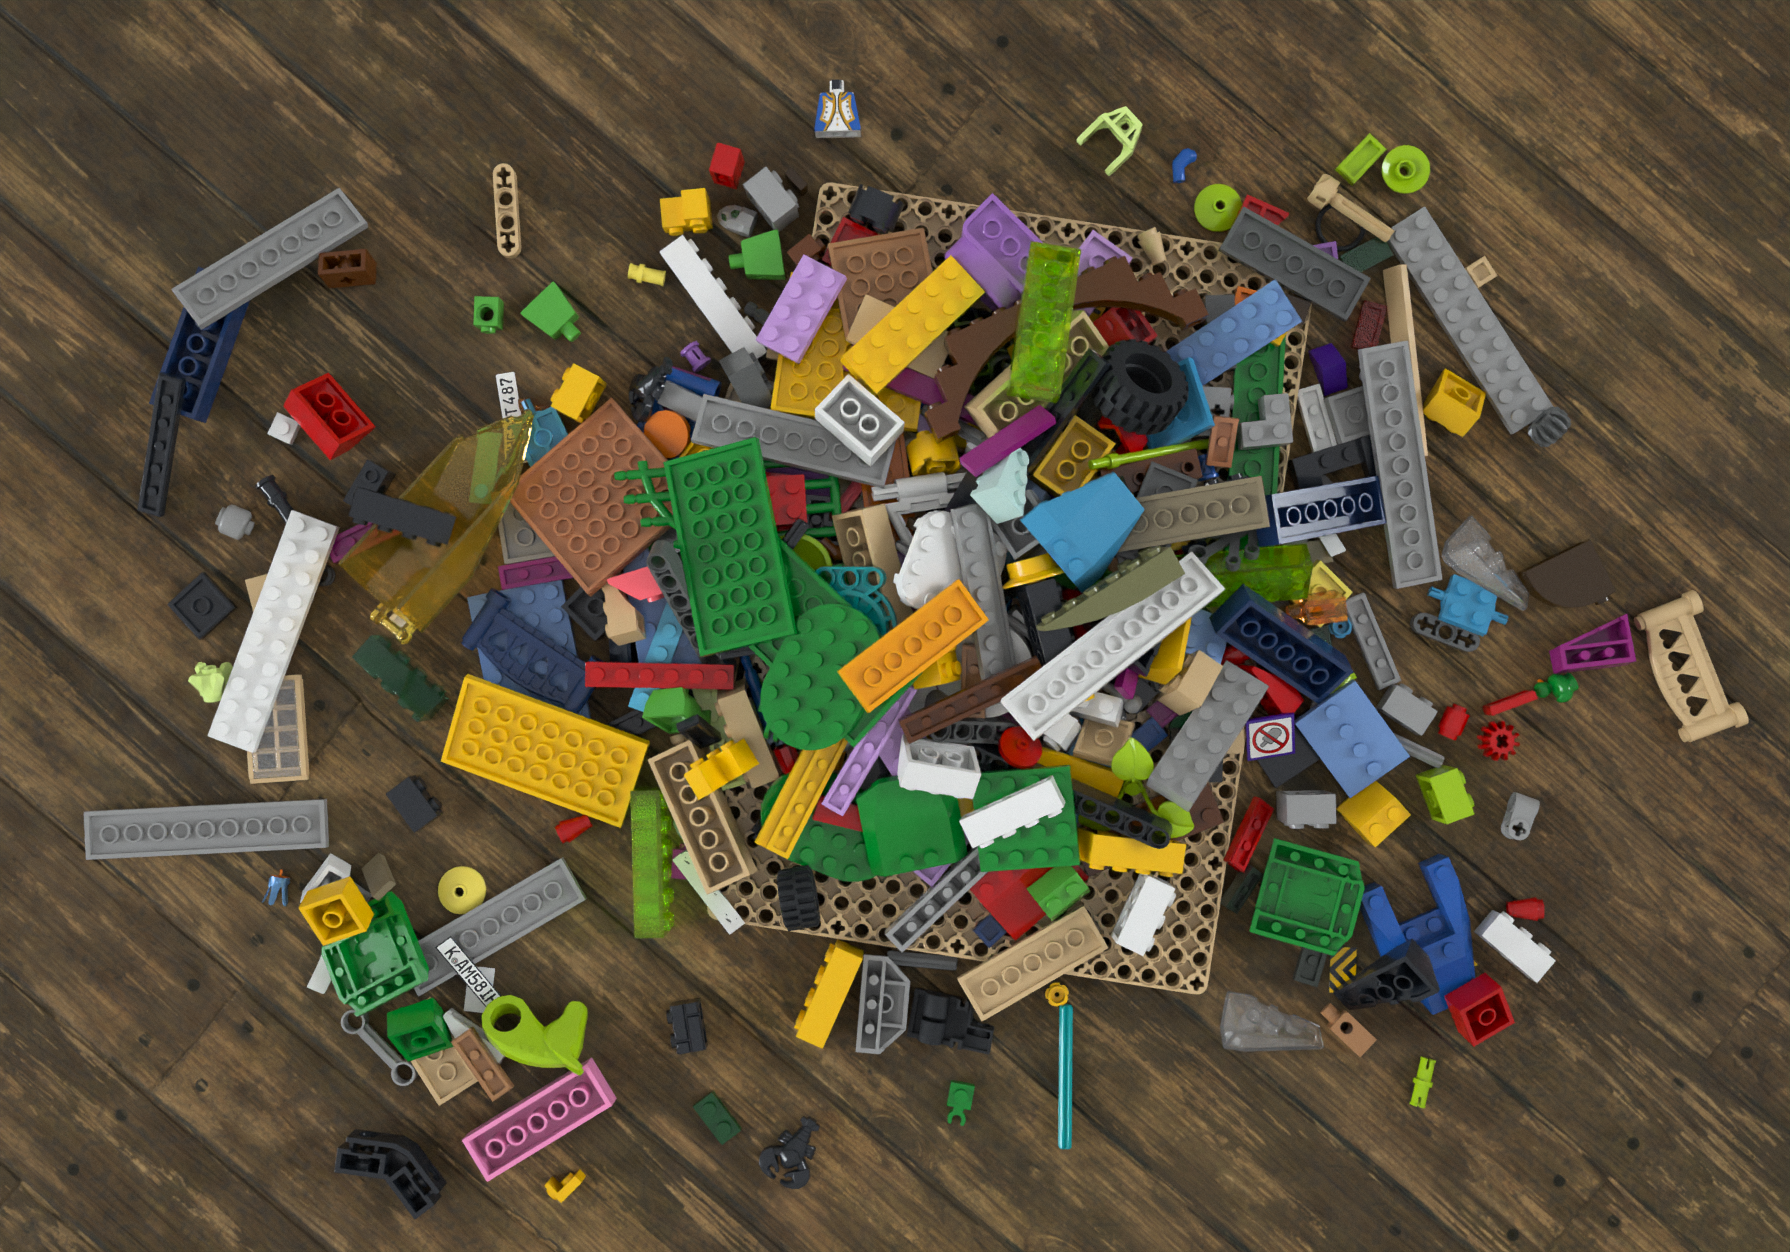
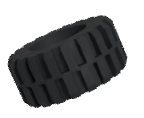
M1136 339L1116 342L1106 350L1102 357L1111 365L1094 386L1090 395L1091 398H1094L1093 402L1096 408H1100L1101 414L1105 418L1108 417L1116 427L1121 426L1124 428V431L1129 433L1134 431L1137 435H1145L1146 433L1147 435L1157 434L1164 431L1172 423L1187 402L1188 382L1186 381L1184 371L1180 370V365L1173 361L1167 352H1162L1156 345H1148L1146 341L1136 342Z

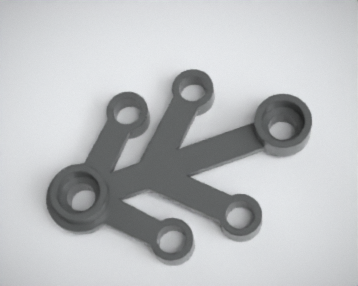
M1256 529L1207 537L1218 540L1206 547L1193 545L1189 548L1188 554L1193 552L1203 564H1206L1208 557L1229 546V555L1226 557L1225 567L1229 571H1237L1241 564L1239 546L1242 537L1248 534V544L1244 549V557L1248 560H1255L1259 557L1260 548L1257 545ZM1207 538L1195 539L1194 541L1202 542Z

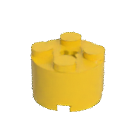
M929 430L918 432L916 439L906 446L913 477L939 472L952 475L960 469L961 465L954 437L937 444L933 434Z

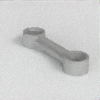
M351 1008L345 1012L341 1018L343 1030L349 1034L357 1033L392 1069L391 1077L397 1085H409L417 1078L418 1072L411 1061L408 1062L406 1059H402L369 1025L368 1013L361 1016L362 1026L356 1029L348 1023L349 1014L356 1011ZM405 1064L412 1069L413 1075L411 1079L404 1080L398 1075L399 1065Z

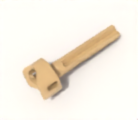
M1323 174L1308 196V201L1320 210L1325 205L1330 204L1333 208L1386 243L1394 233V230L1340 193H1337V187L1340 182L1330 175Z

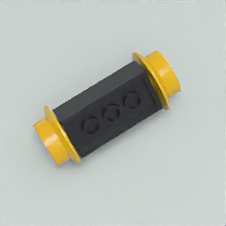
M1049 553L1007 564L1006 567L1010 580L1002 586V589L1023 585L1015 589L1033 655L1037 656L1042 667L1076 641L1073 632L1069 631L1068 628L1040 631L1036 627V625L1042 622L1041 618L1062 608L1060 600L1062 589L1059 582H1056L1055 578H1046L1065 572ZM1094 694L1085 701L1093 699L1095 697Z

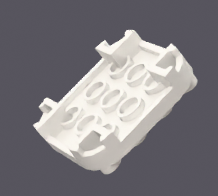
M937 510L928 512L923 517L918 518L913 525L917 529L900 573H895L893 583H896L897 593L901 598L899 601L906 606L919 609L957 579H960L964 585L950 512ZM993 532L1001 575L1008 549L1001 538Z

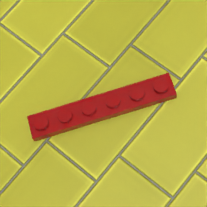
M586 661L585 687H683L684 689L733 690L735 664Z

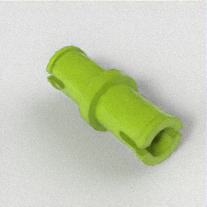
M1420 1056L1417 1076L1413 1078L1415 1085L1410 1101L1411 1105L1426 1108L1429 1087L1432 1088L1433 1086L1431 1079L1436 1060Z

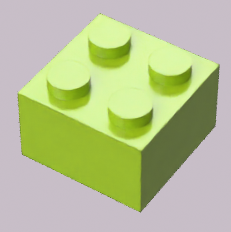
M1442 765L1440 768L1435 767L1416 774L1432 820L1449 824L1474 815L1472 809L1474 801L1471 795L1466 793L1464 787L1466 780L1460 770L1458 771V768Z

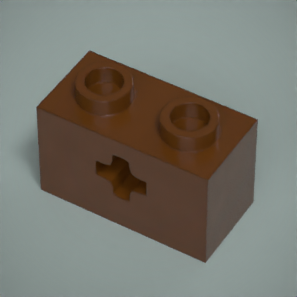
M367 249L320 253L318 275L329 289L376 284L377 263Z

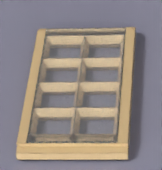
M302 674L284 676L257 751L255 753L247 751L250 784L309 779Z

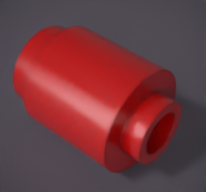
M1454 703L1452 708L1446 706L1438 725V734L1456 741L1458 735H1462L1470 715L1466 714L1467 709Z

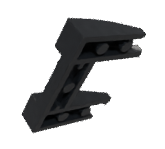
M1367 435L1289 459L1288 467L1295 490L1323 485L1321 475L1359 463L1362 465L1365 477L1376 476L1371 436Z

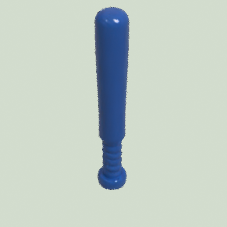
M749 655L740 656L745 671L744 675L763 730L765 731L767 723L763 713L758 711L761 702L762 685Z

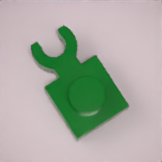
M951 1080L947 1106H951L953 1109L947 1115L949 1124H951L953 1116L959 1115L961 1117L960 1126H964L966 1117L963 1110H971L975 1084Z

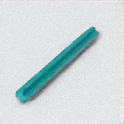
M1068 1004L1059 1006L1058 1146L1060 1149H1071L1073 1008L1072 1005Z

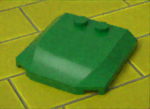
M898 775L877 779L871 784L869 789L862 794L860 792L856 794L871 874L886 877L956 863L968 855L964 831L959 822L961 814L958 798L945 794L935 795L921 790H907L900 787Z
M1274 838L1249 932L1334 956L1342 945L1352 937L1365 889L1359 861Z
M392 891L387 892L380 900L373 899L367 902L374 912V916L366 932L322 946V957L338 998L344 1005L349 1004L356 1011L354 1014L357 1017L428 981V964L404 905Z

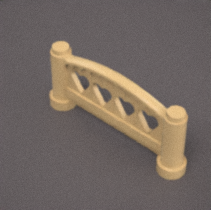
M1694 590L1683 593L1679 599L1647 610L1634 617L1637 629L1639 631L1645 630L1647 633L1648 653L1657 684L1667 703L1683 723L1682 728L1678 729L1679 736L1683 742H1693L1732 726L1736 728L1744 726L1749 722L1744 707L1739 702L1729 705L1693 617L1704 610L1702 600ZM1662 629L1681 632L1669 649L1663 646L1664 640L1659 636ZM1672 651L1690 655L1678 671L1672 669L1673 662L1668 659V655ZM1680 674L1699 677L1688 693L1684 694L1681 691L1682 685L1677 681V677ZM1693 696L1707 699L1708 701L1697 715L1693 716L1690 714L1691 707L1686 704L1688 697Z

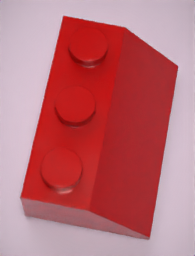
M329 373L292 389L283 405L329 460L348 452L375 428V425Z

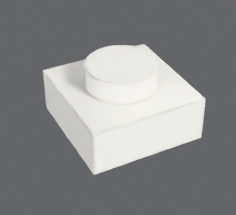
M277 412L267 434L292 445L301 426L296 420Z

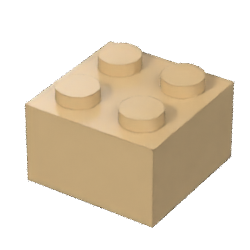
M1200 650L1192 654H1186L1182 670L1166 685H1160V694L1157 700L1180 716L1201 707L1223 666Z

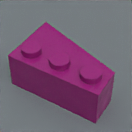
M1627 614L1549 651L1553 674L1626 666L1636 662Z

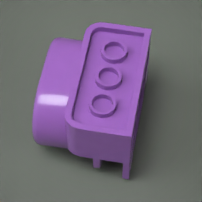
M993 193L966 219L963 224L961 238L945 253V260L951 255L985 291L980 300L992 311L1002 307L1006 309L1013 307L1017 300L1028 297V299L1035 297L1038 291L1058 276L1064 264Z

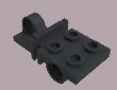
M917 987L914 992L907 1037L916 1038L919 1042L929 1045H948L949 1048H953L955 1043L958 1042V1050L966 1049L989 1055L994 1026L987 1023L972 1022L974 1007L969 999L966 1000L965 1004H962L964 997Z

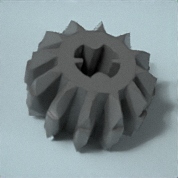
M1558 406L1549 407L1532 422L1528 428V435L1536 444L1541 447H1548L1562 438L1563 434L1567 432V429L1571 426V419Z

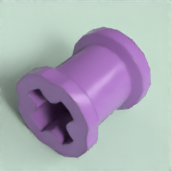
M697 341L690 343L680 352L681 356L686 357L693 366L692 370L694 373L701 371L712 361L703 354L698 347L699 343Z

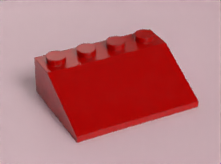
M1079 865L1072 866L1084 882L1089 879ZM1053 867L989 871L970 890L1016 941L1046 915L1027 888Z

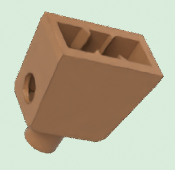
M1328 1003L1321 1010L1320 1013L1329 1021L1326 1026L1359 1057L1377 1040L1343 1008L1338 1011L1331 1003ZM1343 1022L1348 1024L1345 1030L1340 1028Z

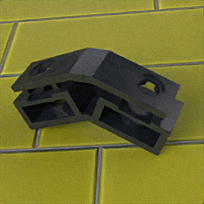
M355 1129L337 1149L335 1173L384 1179L414 1219H417L436 1204L442 1196L439 1192L447 1184L418 1143L403 1135Z

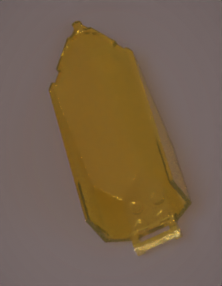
M526 409L521 416L514 417L510 415L477 429V434L464 438L463 435L453 438L400 495V499L416 503L419 506L432 507L443 513L444 511L453 513L456 516L448 545L441 544V547L427 544V539L417 536L416 540L403 537V532L393 529L392 533L377 529L378 525L373 524L338 562L361 587L380 602L371 613L370 619L377 625L381 624L394 634L396 640L401 644L410 642L415 630L423 633L473 577L519 484L534 413L530 409ZM389 611H392L406 622L402 628L387 617Z

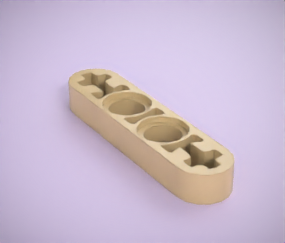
M502 163L493 170L497 247L504 257L512 259L516 258L521 252L517 175L510 165ZM504 170L510 174V176L506 177V184L509 187L512 186V188L504 187V181L499 177V175H503ZM505 193H509L513 197L509 205H502L500 203V198ZM506 217L514 219V225L510 229L502 227V221ZM505 235H510V241L515 245L509 253L504 248V246L508 245V238Z

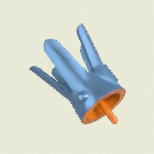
M283 869L280 870L279 875H270L269 888L262 903L271 889L268 903L273 905L281 887L282 903L284 906H287V887L290 884V877L282 876Z

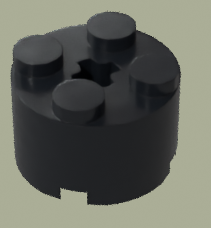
M860 184L848 213L851 214L850 218H852L853 222L862 226L868 223L873 225L874 231L880 234H888L893 232L904 203L899 200L897 205L892 201L893 196L870 186L865 190L864 185Z

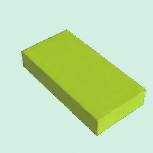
M1369 133L1335 170L1352 186L1387 149Z

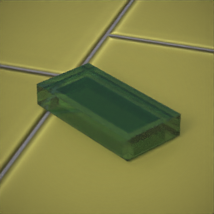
M1376 237L1339 256L1338 259L1357 271L1363 272L1392 257L1393 253L1387 242L1385 243Z

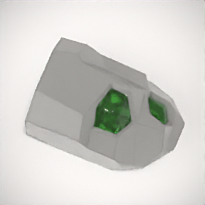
M737 205L725 206L719 210L717 215L719 223L727 230L749 238L753 233L758 218L757 212Z

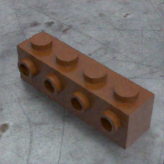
M1196 448L1123 464L1118 468H1105L1097 472L1098 478L1111 472H1115L1118 477L1123 476L1130 492L1134 494L1135 498L1151 461L1197 480L1203 477Z

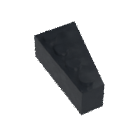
M358 486L356 487L348 514L350 517H353L352 522L367 526L368 522L377 524V529L392 533L393 529L403 532V537L416 540L417 536L427 539V544L441 547V544L448 545L456 519L453 513L446 511L443 513L432 507L419 506L404 499L392 498L389 495Z

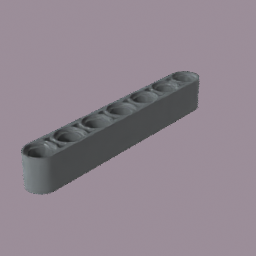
M665 540L654 542L647 557V566L701 663L735 664V675L737 663L734 658L721 659L720 653L705 657L700 656L683 563L671 543Z

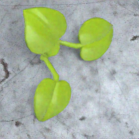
M1130 737L1124 746L1116 752L1111 762L1113 773L1119 779L1124 780L1123 787H1121L1117 798L1122 799L1124 793L1131 796L1142 793L1150 811L1171 823L1173 829L1171 838L1186 835L1194 828L1190 812L1185 811L1172 801L1162 803L1158 811L1154 808L1146 793V788L1143 787V780L1148 779L1154 770L1153 760L1146 748L1136 739ZM1092 800L1086 801L1088 805L1096 806ZM1114 810L1108 811L1112 816H1119L1118 812ZM1078 816V821L1084 826L1099 831L1110 830V828L1086 817ZM1155 831L1157 835L1165 836V833L1162 831Z

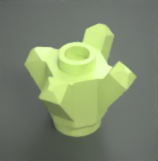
M198 662L194 668L196 674L191 675L188 682L200 692L204 702L220 701L233 666L231 663L225 662L221 663L220 668H216L215 665L206 666V663Z

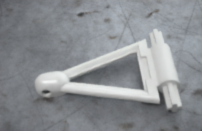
M944 472L895 479L894 484L885 485L884 488L871 487L872 498L874 502L897 498L898 502L885 504L886 510L900 540L910 546L913 536L909 529L905 527L906 523L901 515L946 508L954 493L948 494L947 490L958 488L967 472L945 475Z

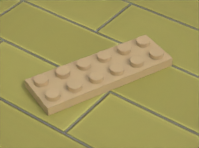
M1081 905L957 977V980L981 1021H984L1108 949V946L1084 905Z

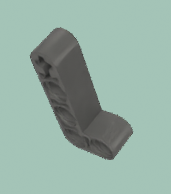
M938 689L932 690L926 696L924 707L948 695ZM1001 715L985 719L964 718L929 736L937 742L998 744L1004 731L1016 725ZM962 725L961 729L956 732L957 728Z

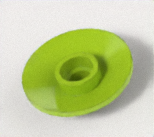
M1403 145L1394 148L1386 155L1382 163V177L1389 188L1398 193L1409 194L1418 191L1425 185L1430 175V163L1427 156L1414 146ZM1404 168L1407 171V175H1401L1400 169Z
M1213 184L1204 188L1197 196L1194 204V213L1197 221L1205 229L1213 232H1223L1232 227L1242 202L1237 192L1231 187L1224 184ZM1221 202L1224 208L1221 210L1217 209L1216 203Z

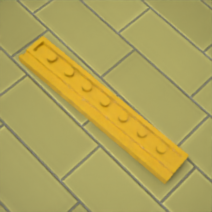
M843 738L838 743L820 750L801 751L755 840L756 844L786 859L789 858L848 743L847 740Z

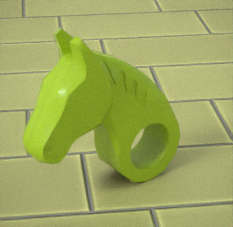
M512 995L501 996L487 1004L482 1014V1028L490 1044L502 1055L529 1066L541 1068L566 1067L579 1076L584 1073L583 1065L578 1061L583 1048L588 1019V1010L584 1003L580 1001L569 1002L563 1014L547 1026H543L535 1018L521 998ZM513 1013L521 1017L518 1026L511 1031L501 1032L494 1028L495 1022L504 1014Z

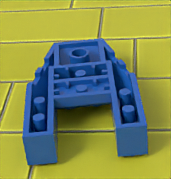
M1437 854L1418 863L1436 903V908L1398 924L1383 887L1375 882L1364 886L1365 889L1359 908L1380 957L1410 939H1413L1429 956L1440 990L1438 993L1420 1002L1432 1015L1448 1009L1444 998L1445 995L1475 978L1470 918L1459 879L1449 857L1442 854Z

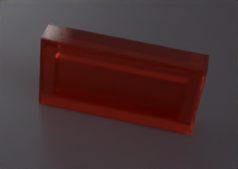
M1367 300L1362 302L1350 348L1364 349L1378 345L1388 306Z

